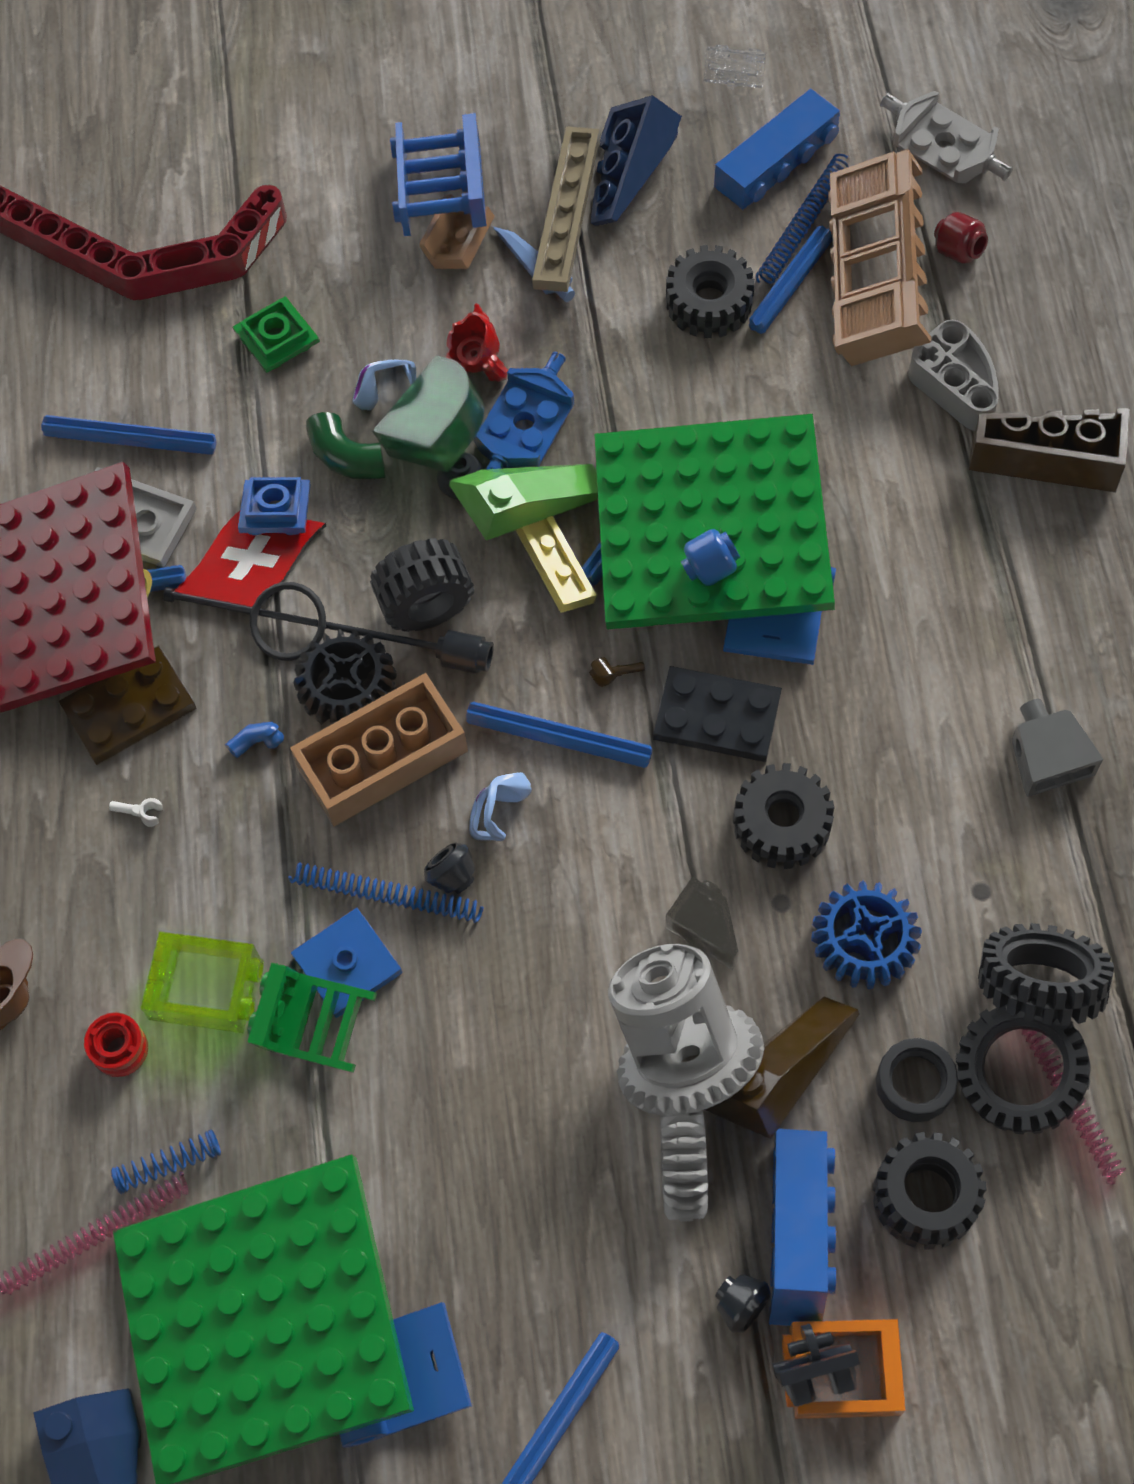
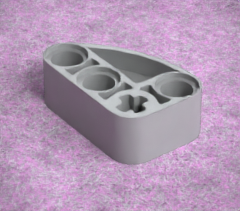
M946 320L929 333L931 343L913 348L908 377L917 388L962 425L975 431L979 414L995 413L999 398L996 371L989 353L976 334L959 320Z

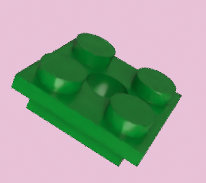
M286 296L233 326L236 335L266 373L277 369L283 363L309 350L320 342L319 337ZM273 328L283 329L279 334H268Z

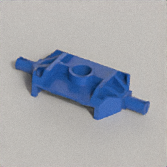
M553 352L545 368L542 369L510 368L508 370V382L481 428H474L472 432L475 445L484 456L490 459L486 469L539 467L574 405V393L557 377L560 368L566 361V358L561 353L558 355V352ZM525 419L534 423L531 428L526 430L518 429L515 426L517 422Z

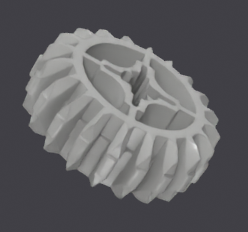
M701 1110L683 1115H660L664 1213L669 1220H680V1222L703 1219L708 1209L707 1156L703 1112Z

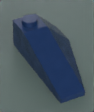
M653 95L610 108L600 139V147L604 149V158L597 164V172L601 174V183L594 190L591 224L594 226L617 222L677 138V129L682 116Z
M130 1388L76 1397L33 1412L42 1455L51 1484L138 1483L136 1470L138 1448H140L141 1429Z

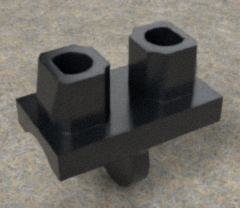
M810 1324L800 1326L802 1340L787 1344L791 1357L804 1353L807 1354L772 1364L775 1377L782 1387L785 1388L793 1405L797 1407L817 1400L812 1383V1378L827 1374L833 1394H843L856 1390L857 1380L854 1366L861 1365L857 1351L852 1350L849 1342L819 1350L834 1345L831 1332L815 1336Z

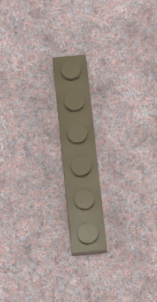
M566 127L532 278L533 289L568 292L600 141L599 129Z

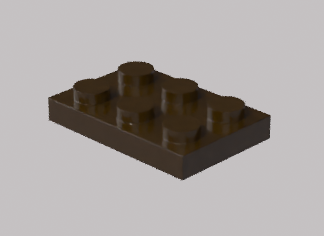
M160 646L154 648L156 663L88 684L59 700L60 705L96 765L197 709Z

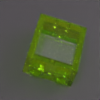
M159 931L141 1010L151 1021L244 1033L246 1021H249L255 1011V997H252L254 983H260L262 979L264 960L260 958L254 944Z

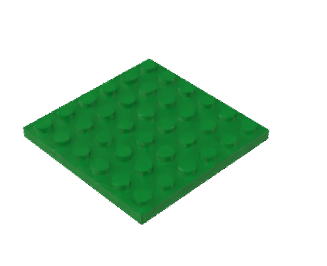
M813 414L594 434L605 623L607 630L835 610ZM710 529H716L720 534L726 531L741 557L736 560V571L711 586L704 585L699 578L691 581L681 564V561L687 558L684 552L685 544Z
M353 1154L113 1231L156 1484L188 1483L414 1412L357 1158Z

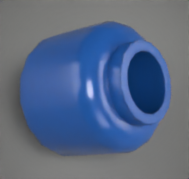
M710 529L685 544L684 552L687 558L682 560L681 564L691 581L699 578L704 585L711 586L734 573L737 569L736 560L741 557L726 531L720 534L716 529Z

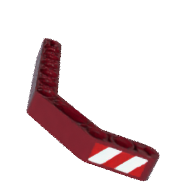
M262 185L252 192L218 235L133 253L0 186L1 234L134 301L242 277L287 221V214L280 190L273 185Z

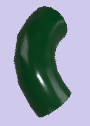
M320 412L313 414L306 420L307 435L313 452L331 471L351 479L386 478L380 442L362 444L350 440L344 434L340 416L335 413Z

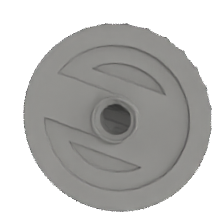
M666 944L649 948L627 960L611 979L608 987V998L628 1044L624 1047V1055L620 1056L618 1060L619 1068L616 1071L619 1079L618 1083L625 1098L638 1109L657 1115H683L710 1108L734 1095L757 1071L764 1053V1042L759 1027L756 1026L753 1018L746 1016L742 1010L735 1011L732 1006H726L710 961L701 950L681 944ZM667 976L665 979L661 981L651 983L654 979L658 977ZM699 1055L691 1061L681 1062L683 1059L689 1056Z

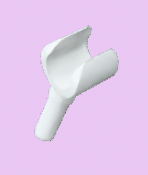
M155 798L145 799L141 805L111 801L109 805L110 811L141 817L142 822L148 827L157 825L159 821L157 817L146 815V811L150 809L163 810L161 802Z

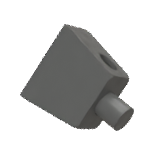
M1041 699L1030 700L1020 707L1025 722L1017 726L1012 738V745L1027 797L1096 775L1103 758L1071 711L1062 710L1048 715Z

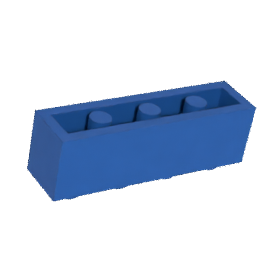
M810 88L715 164L714 187L742 210L752 202L760 201L768 189L777 182H783L794 168L801 163L808 162L815 151L824 144H830L836 138L839 132L840 110Z

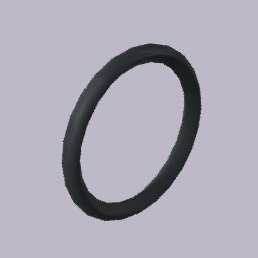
M281 582L265 589L257 597L251 609L249 626L256 645L265 654L281 661H293L300 659L301 652H312L310 648L311 642L305 648L293 653H281L270 648L262 640L257 626V617L263 602L270 595L281 590H296L308 596L314 603L319 617L317 632L312 640L318 644L322 640L326 629V613L320 598L313 590L296 582Z

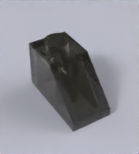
M692 876L666 913L665 928L733 970L737 965L739 951L727 898L723 896L722 890L714 883L707 880L701 882Z

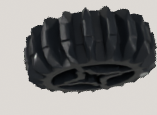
M340 629L337 632V637L330 639V636L324 633V643L318 644L311 641L310 648L312 653L301 652L300 659L302 663L295 665L294 671L297 677L294 678L293 684L295 690L298 691V701L300 704L305 705V711L309 716L316 714L317 721L321 725L329 719L332 725L396 689L394 680H396L397 673L395 667L392 666L394 662L391 654L385 653V646L381 641L374 644L373 637L369 633L360 639L359 632L355 629L349 637H345L344 632ZM326 668L328 676L322 681L323 685L316 689L318 677ZM374 669V679L368 689L365 690L362 683L368 677L367 673Z

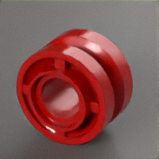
M108 1013L97 1018L89 1026L84 1038V1048L88 1058L102 1073L112 1077H123L132 1074L144 1063L148 1054V1040L133 1018L123 1013ZM125 1038L124 1045L120 1050L108 1052V1047L114 1039Z

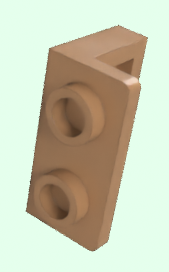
M446 194L443 199L455 197L452 194ZM485 207L487 224L485 227L473 228L471 214L464 215V211L434 215L420 242V248L435 269L469 268L495 217L489 207Z

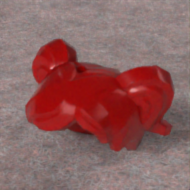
M476 303L474 305V312H470L464 319L453 323L452 330L448 333L446 346L449 351L446 355L449 365L459 373L484 371L490 381L500 382L507 380L508 370L497 357L500 344L495 327L490 322L488 315L482 311L481 306Z

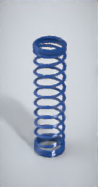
M210 1129L208 1132H205L212 1155L200 1134H198L202 1158L196 1150L192 1139H188L193 1162L187 1155L182 1142L179 1141L183 1166L170 1145L169 1149L174 1170L168 1163L163 1150L160 1149L164 1174L159 1168L153 1153H150L155 1177L152 1176L144 1158L141 1157L145 1182L132 1160L131 1165L134 1172L135 1185L123 1164L121 1168L124 1179L120 1168L117 1166L116 1168L113 1167L111 1175L118 1193L122 1195V1193L128 1192L129 1184L136 1189L138 1187V1179L142 1184L146 1185L148 1175L152 1180L156 1181L157 1171L161 1176L166 1177L167 1167L175 1174L177 1170L176 1162L183 1170L186 1168V1159L189 1164L194 1166L196 1163L195 1154L202 1162L205 1161V1151L211 1158L217 1157V1155L220 1156L221 1150L214 1131Z

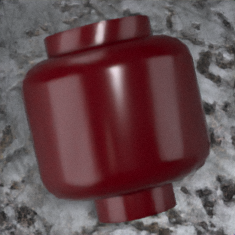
M953 212L945 219H942L934 231L937 251L943 256L962 264L978 259L984 253L988 244V235L984 223L962 212Z

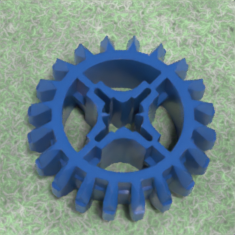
M864 880L859 882L857 891H854L848 883L843 886L842 895L833 890L828 898L830 903L821 902L818 908L821 915L814 916L812 926L818 930L812 932L811 941L819 944L815 948V956L819 958L827 957L823 963L825 971L837 968L835 975L837 982L843 980L845 975L850 976V986L852 988L857 987L859 979L865 980V985L869 990L874 988L876 978L884 987L890 984L891 975L901 979L905 973L903 967L911 968L914 965L915 958L912 954H918L921 948V944L916 939L920 938L922 929L913 925L918 919L917 912H906L910 904L908 899H903L899 902L895 901L897 895L895 888L891 889L887 895L881 893L882 884L880 882L875 884L873 890H867V884ZM867 910L878 912L883 917L873 916ZM850 912L851 928L844 930L842 936L835 938L834 924L841 916ZM860 929L864 930L865 934L859 935ZM897 932L899 942L897 949L888 957L883 958L881 942L887 940L890 934ZM872 934H873V939H872V941H871V939L869 940L866 935H872ZM848 953H859L866 961L856 959L848 955Z

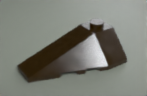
M824 996L764 1043V1053L757 1071L738 1092L704 1110L771 1139L860 1015L858 1009Z

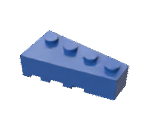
M777 1129L775 1134L772 1204H775V1208H773L771 1226V1243H774V1248L772 1249L770 1287H773L771 1307L769 1308V1325L790 1326L792 1322L822 1321L827 1295L835 1294L836 1267H828V1253H835L836 1228L828 1226V1213L835 1212L836 1193L835 1187H828L827 1174H834L835 1148H827L826 1131Z

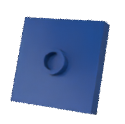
M355 908L290 952L305 975L376 992L403 973L401 967L358 908ZM318 987L317 993L324 1001L327 989ZM339 994L333 1014L335 1018L344 1014L349 995Z

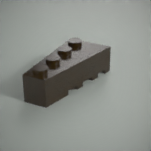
M1130 408L1116 409V412L1113 414H1100L1099 409L1084 410L1082 415H1062V411H1047L1044 416L1030 417L1027 412L979 414L972 440L969 470L1116 493L1126 466Z

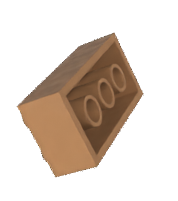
M426 673L290 747L297 768L333 827L468 752L465 732Z

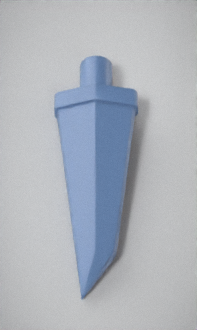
M493 227L502 241L533 278L538 251L514 232ZM570 286L568 292L542 290L545 294L556 292L565 302H569L575 296V291Z

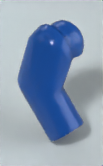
M274 722L249 724L230 739L225 746L235 758H239L255 743L261 741L265 743L267 748L274 749L283 742L284 735L278 730L279 726Z

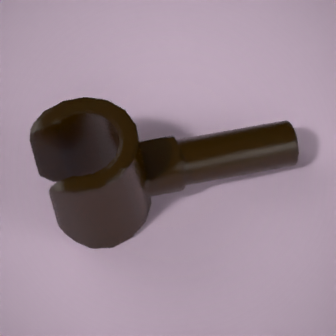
M601 657L591 663L592 669L589 673L595 683L603 687L609 685L618 676L645 671L644 662H637L612 667L605 657Z

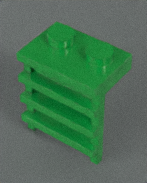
M271 962L269 972L263 975L259 991L261 998L257 1011L253 1012L248 1022L247 1032L249 1038L247 1042L266 1051L354 1073L356 1065L344 1062L362 998L375 1001L377 993L301 974L288 966ZM320 987L327 989L309 1052L299 1050L317 988ZM344 993L349 995L332 1056L331 1058L321 1056L339 994Z

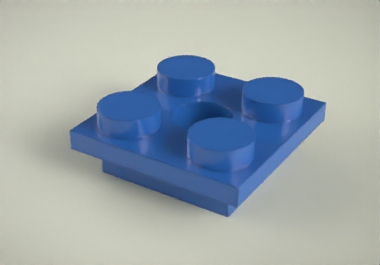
M250 477V480H245L238 524L239 533L260 535L262 533L296 535L298 533H305L311 486L310 480H301V477ZM271 501H280L276 504H269Z

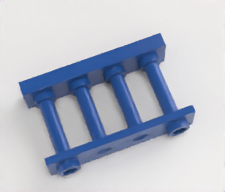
M476 113L463 114V129H457V133L405 139L402 122L395 123L396 137L390 138L392 158H397L398 201H393L392 205L395 223H402L404 236H411L410 217L464 211V215L471 214L473 228L487 226ZM459 147V154L407 160V153ZM461 168L460 175L408 181V174ZM460 189L463 192L462 197L409 203L410 195Z

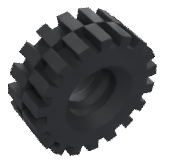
M708 245L700 246V252L695 253L694 249L691 248L686 251V258L679 255L675 259V266L670 265L668 277H666V309L669 310V317L672 322L677 320V327L682 331L689 327L690 335L696 337L698 331L704 332V338H712V332H718L719 337L727 335V328L735 332L739 329L740 321L745 324L748 320L749 312L752 311L754 279L751 267L747 268V261L743 256L736 260V252L731 249L726 254L723 253V246L715 245V251H708ZM704 288H715L721 291L723 296L707 300L699 297L696 292Z
M783 763L782 770L776 771L775 765L771 764L766 766L765 774L763 775L759 770L751 774V781L748 782L745 779L742 783L740 794L737 793L735 800L733 824H735L734 833L736 839L741 838L740 847L745 853L752 850V859L758 863L762 857L768 859L767 867L771 868L776 867V861L784 862V869H792L794 861L798 860L800 866L809 862L810 855L816 858L821 853L822 845L826 846L829 840L834 818L833 800L829 801L831 792L827 785L821 788V778L816 774L810 779L806 777L808 769L799 766L798 772L790 771V763ZM775 803H789L797 808L799 819L790 827L777 826L768 817L770 807Z

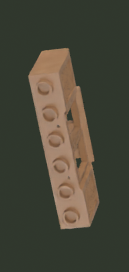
M909 149L897 153L893 151L830 174L828 198L831 205V216L833 217L829 221L830 231L833 236V247L830 248V256L834 264V276L831 277V285L835 293V302L832 306L835 325L833 345L837 354L842 355L851 366L908 350L915 346L931 343V336L920 323L919 316L928 314L927 303L918 292V286L925 285L927 279L916 257L925 255L924 245L915 233V229L922 227L924 222L921 213L914 205V200L922 198L921 188L914 178L922 175V168ZM895 210L896 236L851 250V224ZM895 250L897 251L898 277L852 291L851 265Z

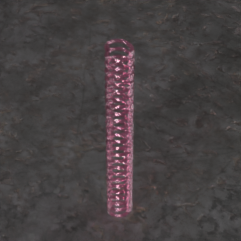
M1023 1029L1021 1035L1027 1036L1025 1042L1031 1043L1030 1050H1036L1034 1057L1039 1058L1038 1064L1044 1065L1042 1071L1048 1072L1046 1078L1052 1080L1050 1086L1057 1089L1060 1082H1055L1062 1078L1063 1072L1056 1075L1052 1074L1064 1067L1063 1062L1051 1068L1047 1067L1061 1059L1062 1055H1057L1054 1058L1043 1061L1046 1057L1056 1052L1058 1048L1054 1047L1047 1052L1038 1054L1044 1048L1052 1045L1053 1041L1050 1040L1042 1045L1035 1046L1038 1042L1047 1038V1036L1043 1034L1040 1037L1030 1039L1038 1032H1026L1028 1029ZM1088 1106L1074 1112L1071 1123L1078 1124L1076 1131L1082 1132L1080 1138L1087 1139L1084 1145L1091 1147L1088 1153L1095 1154L1093 1161L1099 1162L1097 1168L1104 1169L1102 1176L1108 1177L1106 1184L1112 1185L1115 1184L1113 1179L1126 1171V1167L1109 1172L1119 1165L1122 1160L1118 1159L1105 1164L1117 1156L1118 1152H1112L1100 1157L1110 1150L1113 1145L1109 1144L1096 1149L1108 1141L1109 1137H1103L1091 1142L1097 1136L1104 1133V1129L1087 1134L1100 1125L1098 1121L1082 1127L1095 1118V1114L1077 1120L1091 1110L1092 1107Z
M179 1171L183 1187L177 1178L172 1175L171 1180L175 1190L168 1180L164 1179L168 1195L160 1184L156 1185L161 1200L154 1190L149 1188L153 1204L146 1194L142 1192L141 1197L146 1209L139 1199L134 1197L133 1200L138 1213L131 1203L126 1201L131 1218L124 1208L119 1205L118 1209L123 1222L115 1210L111 1209V1215L116 1227L107 1214H104L103 1218L108 1231L100 1219L96 1218L95 1221L101 1236L92 1223L88 1222V1227L93 1240L84 1227H81L80 1231L86 1245L82 1242L76 1231H73L72 1234L78 1249L74 1246L69 1236L65 1235L70 1253L64 1247L61 1240L57 1241L63 1258L59 1255L54 1245L50 1244L49 1247L54 1256L55 1263L46 1249L42 1248L48 1268L38 1253H34V1257L40 1272L29 1257L26 1259L32 1276L26 1270L23 1262L19 1261L18 1265L21 1268L25 1281L18 1274L15 1266H11V1271L14 1274L17 1285L12 1281L8 1272L4 1270L3 1275L7 1280L9 1290L0 1278L1 1293L12 1295L13 1289L19 1291L21 1284L28 1286L29 1280L35 1282L37 1276H44V1271L51 1273L52 1267L58 1269L60 1262L62 1264L67 1263V1258L74 1260L75 1253L82 1255L83 1249L89 1251L90 1244L97 1247L98 1240L105 1242V1235L108 1238H112L113 1231L117 1232V1229L127 1227L128 1222L133 1225L136 1223V1219L143 1221V1214L150 1217L151 1210L158 1212V1205L165 1208L166 1201L173 1204V1196L176 1199H180L181 1192L184 1195H188L189 1189L184 1173Z

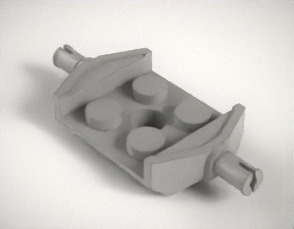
M937 91L915 98L909 103H903L889 93L883 97L880 106L897 115L896 121L898 123L893 144L902 150L909 149L915 158L956 183H967L980 173L985 174L988 170L1004 181L1012 173L1013 167L998 160L994 155L999 128L994 127L988 133L938 103L939 93ZM939 141H947L950 144H952V146L942 148L938 146L936 143Z

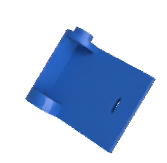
M831 567L832 582L834 585L836 568ZM822 611L729 619L723 651L814 665Z
M441 1302L393 1319L414 1412L340 1434L343 1448L365 1444L472 1407L445 1303ZM433 1353H434V1357H435V1360H436V1364H437L438 1371L436 1370V1367H435V1364H434V1360H433V1356H432Z

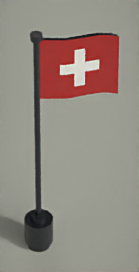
M238 511L221 529L199 565L186 577V580L176 589L172 587L165 588L163 599L171 603L174 600H180L250 614L257 597L270 586L286 580L306 546L327 525L323 522L307 520L305 533H298L296 535H287L285 533L251 535L239 533L240 511ZM270 595V596L263 602L262 606L268 601V599H269L272 595ZM260 609L258 616L318 627L317 619ZM326 621V629L338 631L340 629L345 633L351 634L355 629L359 632L360 636H366L369 633L375 639L436 650V658L441 659V666L445 668L478 674L480 671L488 672L493 659L494 643L486 641L484 636L448 630L445 637L440 636L438 642L435 643Z

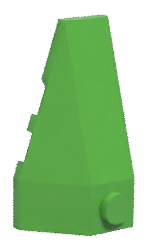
M593 464L485 469L451 480L449 484L486 541L598 499L597 471Z

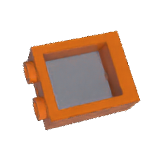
M898 1319L792 1322L789 1334H782L783 1361L807 1354L804 1353L791 1357L787 1344L802 1340L800 1326L810 1324L815 1336L831 1332L834 1345L819 1350L849 1342L852 1350L857 1351L861 1364L854 1366L857 1380V1389L854 1391L833 1394L827 1374L812 1378L817 1400L797 1407L793 1405L785 1390L786 1407H794L795 1419L901 1416L906 1411Z

